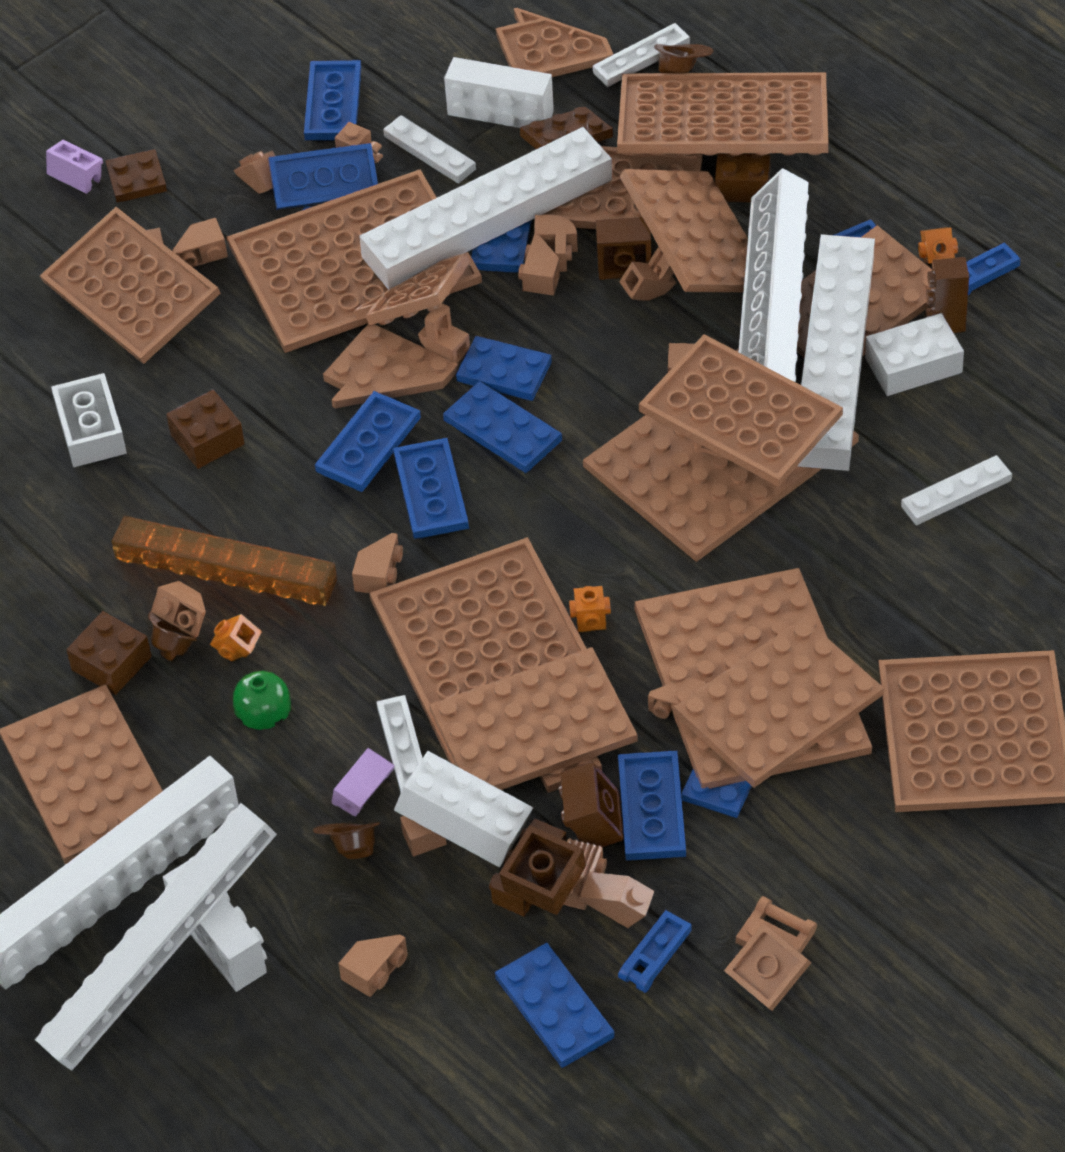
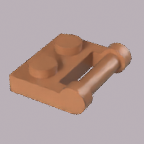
M762 896L755 910L737 934L736 943L744 947L764 923L801 953L815 933L817 923L809 919L805 921L773 905L772 900ZM768 915L800 933L796 937L763 919Z

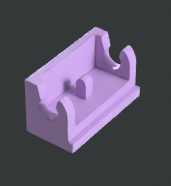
M61 140L46 151L48 175L86 194L91 191L92 178L95 182H100L102 158L65 140Z
M367 748L335 787L332 804L356 816L384 779L394 770L395 765Z

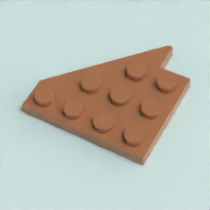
M514 8L516 24L496 28V36L509 67L552 74V77L592 68L593 65L614 55L605 37L519 8Z
M467 253L443 259L354 309L353 312L357 321L366 318L369 325L376 323L385 325L392 322L396 317L403 316L404 318H409L420 310L427 309L428 311H433L441 307L442 302L450 294L449 292L457 284V280L464 274V270L470 263Z
M368 323L323 373V378L325 382L341 389L332 399V406L334 408H341L365 403L373 391L390 398L443 389L458 372V364L375 324L369 325Z

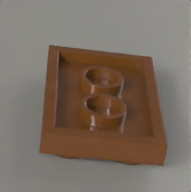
M578 107L573 111L555 114L551 118L533 121L528 125L520 127V136L535 149H539L582 127L585 128L596 142L612 138L613 128L587 107Z

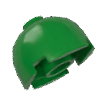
M264 670L251 672L245 675L235 687L233 692L234 713L248 728L257 730L270 729L275 726V722L280 721L282 718L284 721L288 717L291 710L289 689L283 679L272 672Z

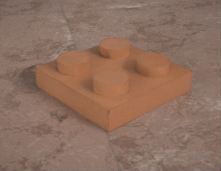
M763 923L724 971L773 1011L812 962Z

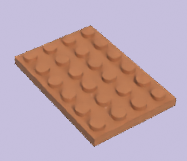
M601 146L612 158V180L542 215L562 216L570 220L575 228L596 229V220L642 217L620 178L623 170L701 171L703 153H690L685 156L676 153H664L660 156L651 154L627 156L625 154H617V147Z
M624 169L620 178L685 292H744L748 238L719 188L715 186L710 173L707 171Z
M117 207L40 275L45 284L143 364L221 294L216 285Z
M879 226L874 227L861 237L875 239L862 356L866 352V336L905 325L922 313L925 308L930 307L927 305L926 290L931 289L928 286L927 272L932 271V269ZM816 270L801 281L802 298L799 307V339L796 351L804 358Z
M705 334L639 403V411L778 487L843 415V407Z
M802 617L674 707V715L755 788L883 696L884 687L809 621Z
M593 647L429 704L430 712L455 765L500 790L638 741L637 733Z
M106 684L0 729V736L65 865L162 792L156 777Z

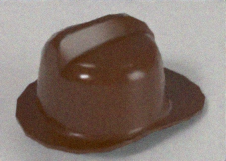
M698 44L654 45V49L659 51L660 73H688L693 68L697 57L708 56L714 52L712 48Z
M152 612L148 613V619L153 625L151 644L159 649L160 654L167 660L172 661L176 655H184L192 642L198 641L197 638L192 637Z
M380 822L370 824H327L313 828V832L330 835L339 854L349 859H358L372 855L375 843L374 826L379 825Z

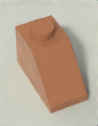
M588 872L577 899L629 928L646 916L654 891L629 876Z

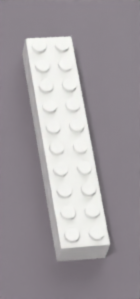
M582 127L360 235L362 258L387 289L390 290L443 259L465 253L534 219L535 215H542L611 181L612 158Z
M782 168L751 198L739 353L795 382V363L798 357L796 349L799 339V307L802 298V264L805 257L803 250L806 239V208L809 195L808 182Z
M821 235L801 386L843 407V415L799 463L798 466L849 471L875 239Z
M211 756L207 757L0 914V984L7 989L12 984L20 982L29 971L37 965L45 963L51 954L59 948L68 945L85 928L93 926L98 918L109 910L115 909L132 892L140 890L145 882L154 875L162 873L179 856L187 854L191 847L201 839L209 837L214 829L226 821L228 814L239 806L233 776Z

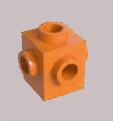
M945 227L920 231L922 242L918 243L919 257L924 258V263H932L935 259L955 258L954 254L958 253L957 239L952 238L951 228ZM939 244V245H940V249H939V251L937 252V251H936V246Z
M586 586L575 588L574 600L569 601L571 618L576 617L578 632L606 629V614H611L609 597H604L603 587Z
M240 614L229 620H222L215 627V636L210 645L218 650L222 657L234 661L241 657H247L253 651L262 631Z

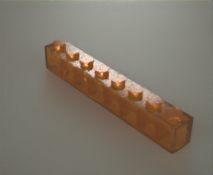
M127 516L123 517L112 539L115 558L123 562H133L150 568L169 570L176 574H186L199 577L202 580L222 582L229 586H239L252 589L255 592L275 594L282 598L302 600L309 604L326 606L337 582L334 562Z

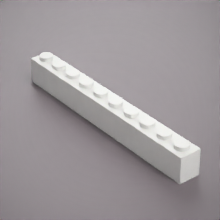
M242 803L235 810L231 811L221 827L211 834L200 851L187 861L185 868L180 874L167 884L165 891L160 897L149 905L140 920L126 931L120 943L106 954L100 966L93 974L86 977L80 989L63 1004L59 1013L42 1028L41 1033L35 1040L55 1059L72 1071L277 834Z

